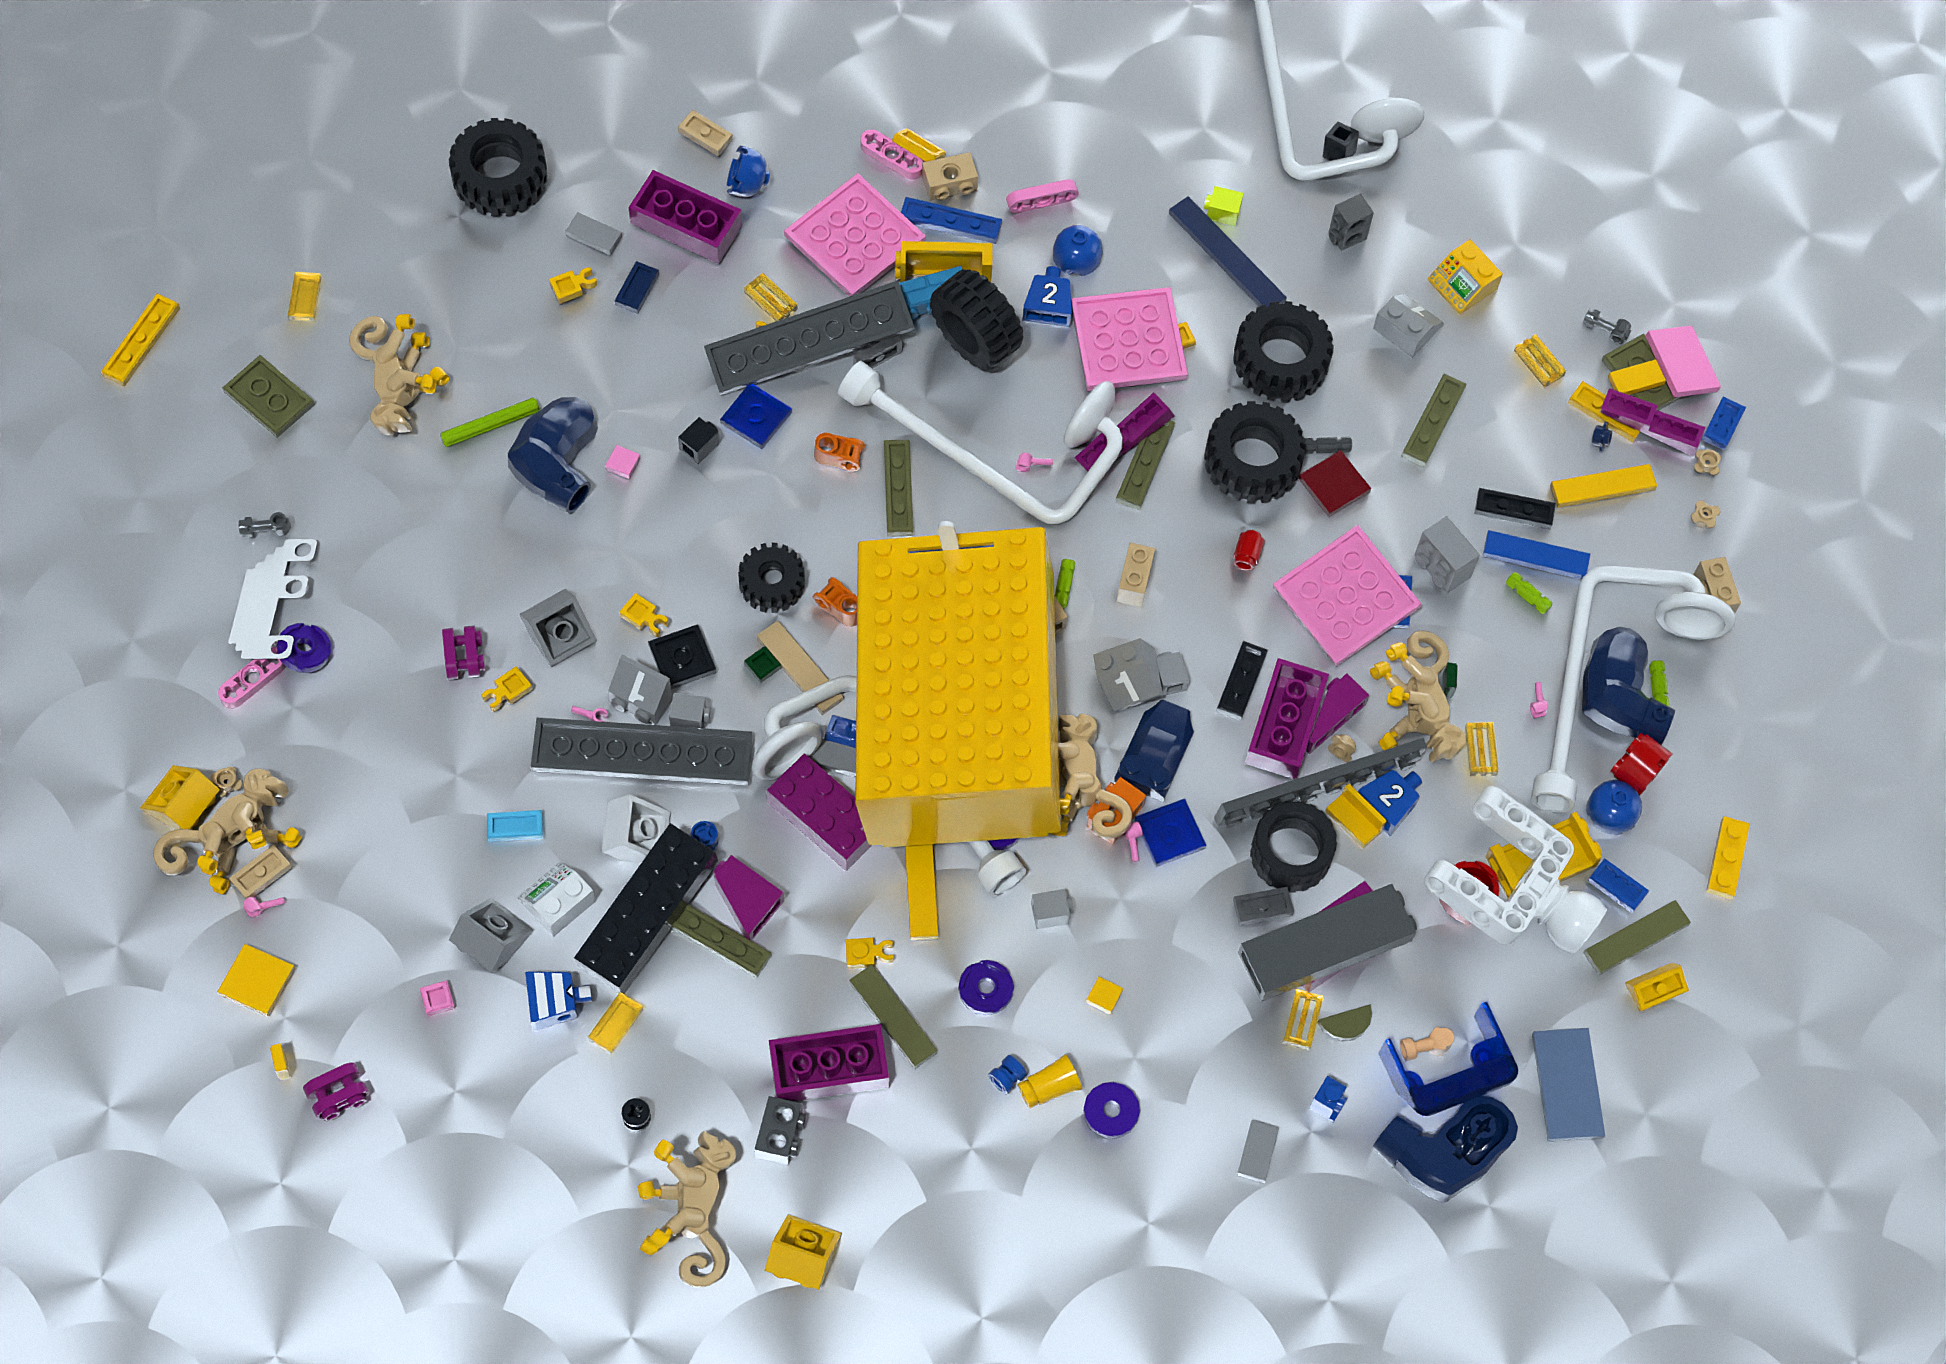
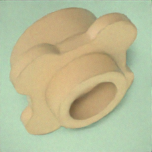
M1710 449L1698 450L1695 454L1697 458V463L1694 465L1695 471L1698 473L1707 472L1713 476L1717 475L1720 471L1718 468L1721 460L1720 454Z
M1702 500L1698 501L1695 504L1696 511L1691 515V520L1703 528L1715 527L1716 516L1720 514L1719 507L1707 505Z
M1334 735L1332 737V744L1328 746L1329 752L1344 762H1350L1352 759L1351 754L1356 751L1355 742L1347 735Z
M234 767L222 768L211 775V782L220 789L217 793L218 796L225 797L227 793L233 790L238 791L242 788V782L237 779V771Z

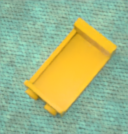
M901 241V251H896L895 279L904 282L906 277H922L961 266L962 270L968 269L979 272L980 275H984L991 282L993 243Z
M1577 812L1571 813L1568 819L1552 825L1553 828L1566 836L1574 847L1573 855L1558 877L1559 882L1597 867L1601 860V848L1596 841L1591 839L1586 821L1580 818ZM1496 844L1489 848L1485 857L1490 867L1496 873L1507 898H1509L1532 862V859L1512 844H1507L1503 847L1500 844Z

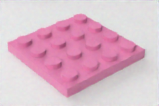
M858 173L784 230V236L849 297L863 292L895 266L896 251H901V241L926 242V235Z
M1170 287L1071 298L1072 315L1087 391H1092L1103 381H1111L1115 388L1187 380L1188 372Z
M1356 525L1273 583V588L1336 667L1421 608V602L1359 525Z

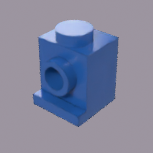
M1327 1076L1313 1098L1309 1109L1334 1123L1348 1099L1343 1096L1347 1087Z

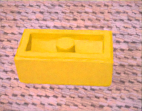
M1669 963L1625 982L1639 1011L1689 991L1682 967L1676 963Z

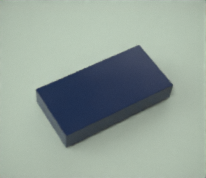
M636 261L614 301L615 306L638 314L659 276V270Z

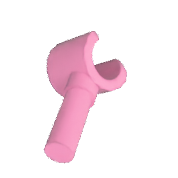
M1022 453L1017 460L1016 470L1028 472L1031 465H1053V459L1032 458V455L1029 453Z
M1541 682L1535 683L1537 702L1530 704L1533 718L1545 716L1548 708V703L1544 700Z
M576 706L571 708V712L587 717L592 721L603 722L596 718L599 715L608 718V712L604 708H597L594 712Z
M1134 822L1124 834L1129 841L1132 862H1137L1139 857L1135 838L1143 836V832L1139 822Z
M253 896L244 900L243 908L248 916L254 918L259 916L263 910L285 904L282 897L259 903L256 897Z

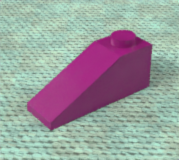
M1347 673L1341 679L1338 677L1334 678L1326 687L1328 691L1306 749L1308 754L1317 749L1367 704L1369 694Z

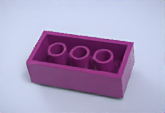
M652 170L628 207L630 224L718 264L742 227L741 209L655 170Z
M1280 658L1277 659L1245 764L1292 779L1297 778L1327 683L1328 673Z
M805 753L767 789V802L845 871L872 846L868 844L855 804V797Z
M881 1024L769 1040L776 1098L794 1102L889 1088V1074Z

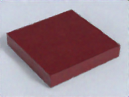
M1341 450L1301 473L1298 478L1328 517L1364 497L1371 491V487Z

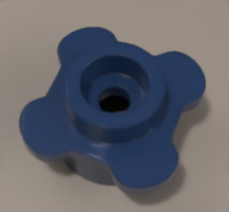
M1605 422L1603 426L1597 425L1592 437V445L1600 446L1599 451L1603 452L1605 445L1609 446L1612 439V431L1608 430V422Z

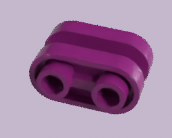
M475 625L465 626L464 635L455 636L453 628L442 629L447 679H459L458 671L468 670L469 677L480 676V671L485 670L483 654L478 655V646H483L481 630L476 631ZM465 645L466 659L457 660L456 646Z
M355 1063L343 1064L310 1080L303 1086L307 1099H318L312 1106L317 1119L330 1121L338 1117L341 1111L349 1107L352 1109L357 1108L366 1102L369 1091L365 1083L354 1082L360 1076ZM344 1086L343 1089H341V1090H339V1091H337V1092H335V1093H333V1094H331V1095H328V1093L333 1092V1091H335V1090H337V1089H339V1088H341V1087Z

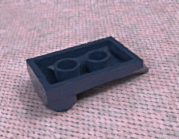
M1163 699L1152 708L1146 710L1120 762L1114 782H1117L1121 777L1147 796L1164 802L1194 734L1190 711Z

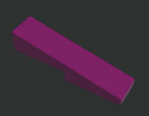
M1609 388L1600 410L1601 413L1695 457L1706 427L1658 411V405Z
M1154 392L1117 425L1122 435V449L1119 456L1175 417L1170 408ZM1101 433L1074 457L1087 472L1106 448V436Z

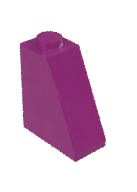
M730 855L726 861L722 860L714 870L715 886L743 936L752 941L783 904L784 892Z

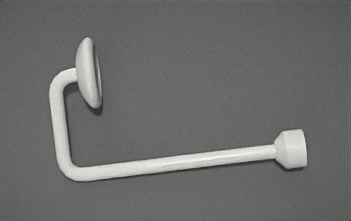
M1254 0L1280 159L1284 171L1292 178L1301 181L1314 180L1375 167L1386 163L1392 158L1398 147V140L1412 134L1420 127L1424 120L1423 108L1413 100L1406 98L1378 100L1364 106L1353 116L1351 128L1359 131L1358 138L1371 143H1383L1380 149L1374 152L1308 166L1297 163L1269 0Z
M863 361L857 362L849 370L838 389V395L855 407L870 403L875 404L1029 514L1047 524H1060L1071 519L1118 458L1122 449L1121 432L1115 423L1108 418L1114 405L1115 387L1111 381H1103L1089 393L1073 415L1064 434V443L1070 448L1086 443L1098 431H1101L1106 436L1107 446L1064 505L1057 509H1050L881 391L879 373Z
M1600 566L1588 571L1582 577L1575 605L1550 770L1536 776L1533 784L1531 802L1539 809L1562 813L1572 810L1575 806L1578 785L1566 773L1595 586L1603 581L1683 587L1689 592L1670 595L1661 600L1656 606L1655 617L1661 627L1669 633L1686 639L1709 640L1724 636L1735 626L1736 617L1734 611L1721 599L1705 594V588L1700 579L1691 573L1673 570Z
M845 675L837 677L780 702L769 709L764 718V731L768 738L760 746L753 759L752 771L754 776L760 780H774L779 778L804 753L810 758L821 744L823 735L821 727L813 722H799L781 728V720L846 691L856 693L857 676ZM987 840L969 842L981 859L977 878L990 896H998L1007 892L1024 877L1026 869L1012 851L994 850Z

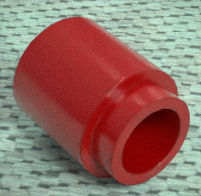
M1247 530L1240 533L1233 554L1236 567L1251 571L1254 569V566L1258 565L1265 543L1264 538L1261 537L1259 532Z

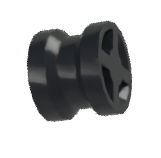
M633 1098L623 1105L621 1114L624 1125L629 1130L640 1132L649 1126L651 1114L649 1106L644 1100Z

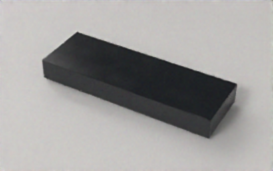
M1479 488L1474 514L1551 529L1556 503Z
M1246 641L1242 642L1216 712L1240 721L1242 720L1268 649Z

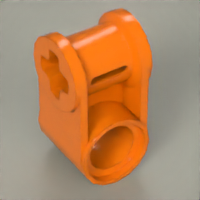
M822 433L815 439L814 458L822 465L833 466L851 472L858 471L860 469L859 459L861 452L865 449V443L856 438ZM822 447H828V448H830L831 450H829V451H824V450H822L821 448H822Z
M831 577L828 580V584L819 593L816 592L813 595V600L822 610L831 614L843 625L849 627L856 626L857 596L839 580ZM848 608L855 609L853 612H846L844 610Z

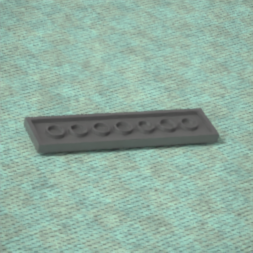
M897 280L705 345L704 348L720 395H724L915 330Z
M537 717L531 771L748 785L753 735L752 731Z
M1424 738L1222 803L1214 819L1218 827L1226 825L1227 828L1234 827L1240 824L1243 818L1251 816V819L1254 820L1263 817L1267 810H1270L1278 803L1282 804L1285 801L1295 802L1298 800L1307 803L1316 799V794L1326 792L1327 795H1331L1342 790L1341 786L1351 784L1352 787L1365 783L1367 781L1366 778L1374 775L1377 779L1399 767L1401 771L1410 769L1416 765L1415 762L1422 758L1421 755L1427 749Z

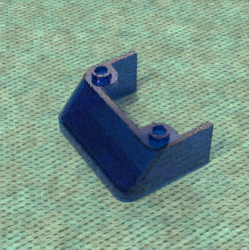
M1487 1002L1482 1003L1474 1015L1485 1041L1477 1043L1472 1048L1470 1060L1473 1067L1424 1085L1417 1073L1405 1071L1391 1038L1383 1043L1378 1054L1394 1089L1418 1114L1422 1116L1434 1115L1506 1087L1516 1079L1518 1066Z

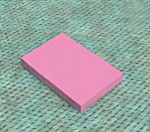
M1693 326L1648 331L1645 337L1673 397L1719 391L1721 385Z

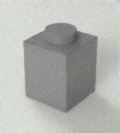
M1164 652L1159 654L1156 659L1163 696L1187 691L1189 678L1181 653Z
M673 693L669 715L670 726L703 728L704 723H709L711 708L706 705V697Z
M1065 889L1032 894L1031 907L1036 929L1069 924L1070 914L1074 913L1071 897L1066 898Z

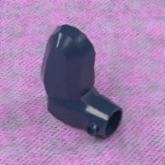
M561 397L552 401L525 421L515 442L508 451V468L515 478L529 491L567 513L576 511L585 501L591 489L590 482L572 465H569L576 455L596 436L598 425L591 406L585 400L577 397Z
M1616 627L1606 630L1593 641L1590 657L1583 676L1582 711L1595 723L1615 733L1635 738L1640 733L1648 734L1662 745L1674 718L1675 709L1652 697L1649 699L1641 691L1644 682V670L1648 664L1647 644L1639 633L1630 628Z
M1476 1095L1465 1100L1454 1118L1442 1126L1433 1137L1423 1135L1421 1129L1400 1116H1396L1384 1129L1372 1148L1392 1168H1395L1408 1183L1426 1196L1444 1203L1478 1182L1488 1172L1501 1154L1515 1141L1518 1125L1514 1114L1503 1102L1493 1097Z

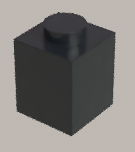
M1337 121L1325 135L1322 157L1332 161L1353 156L1357 150L1359 131Z
M698 417L678 436L679 450L699 464L719 445L717 427L710 421L705 422L702 418Z

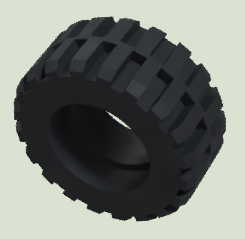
M491 118V121L487 122L481 120L476 122V126L472 127L470 125L464 129L465 134L460 133L455 139V144L451 146L449 157L452 182L459 199L464 201L465 205L470 209L476 208L478 213L486 215V212L491 213V216L498 217L499 214L506 213V216L513 215L514 211L519 210L521 212L527 209V204L533 205L538 200L537 195L540 196L545 189L544 184L547 182L548 176L541 140L537 138L536 133L532 129L527 130L526 125L517 122L515 124L512 119L504 118V121L498 120V118ZM494 157H509L520 163L514 172L504 177L492 178L477 172L478 167L482 163Z
M968 269L961 270L933 291L929 304L937 327L942 331L944 338L950 342L952 348L955 351L957 350L960 356L965 360L967 359L973 366H978L979 369L985 370L994 369L1020 348L1024 337L1023 327L1020 326L1021 321L1016 316L1015 309L1009 304L1006 296L998 290L994 283L989 282L988 278L984 275Z
M1279 301L1270 302L1268 307L1265 304L1257 307L1256 313L1251 311L1239 327L1234 347L1233 361L1234 365H1236L1238 377H1243L1242 383L1247 388H1254L1253 393L1261 396V394L1266 395L1267 399L1274 401V398L1281 399V402H1289L1290 398L1299 400L1304 398L1305 393L1311 395L1315 392L1316 387L1321 386L1325 380L1333 355L1332 333L1329 330L1327 331L1328 325L1325 320H1319V314L1314 310L1311 312L1306 310L1307 306L1299 304V306L1292 305L1293 302L1285 301L1284 304H1279ZM1273 339H1285L1297 344L1303 350L1306 357L1292 364L1278 363L1267 357L1260 346Z
M1247 401V405L1238 403L1233 405L1232 410L1227 408L1221 412L1220 417L1214 420L1209 430L1204 459L1206 460L1205 468L1207 473L1211 474L1210 479L1216 486L1219 484L1220 491L1225 495L1228 493L1232 494V499L1240 501V498L1247 499V503L1254 504L1255 500H1261V503L1270 502L1271 497L1278 499L1283 496L1284 491H1290L1295 481L1299 478L1306 453V442L1302 436L1303 431L1299 424L1294 425L1295 418L1291 414L1285 415L1283 413L1284 409L1279 406L1273 408L1270 407V403L1256 404V401ZM1244 439H1258L1269 444L1276 451L1278 459L1268 465H1250L1241 461L1234 454L1231 447Z

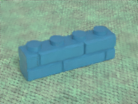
M961 266L899 283L912 320H915L922 314H931L932 309L929 303L933 291L958 271H961Z

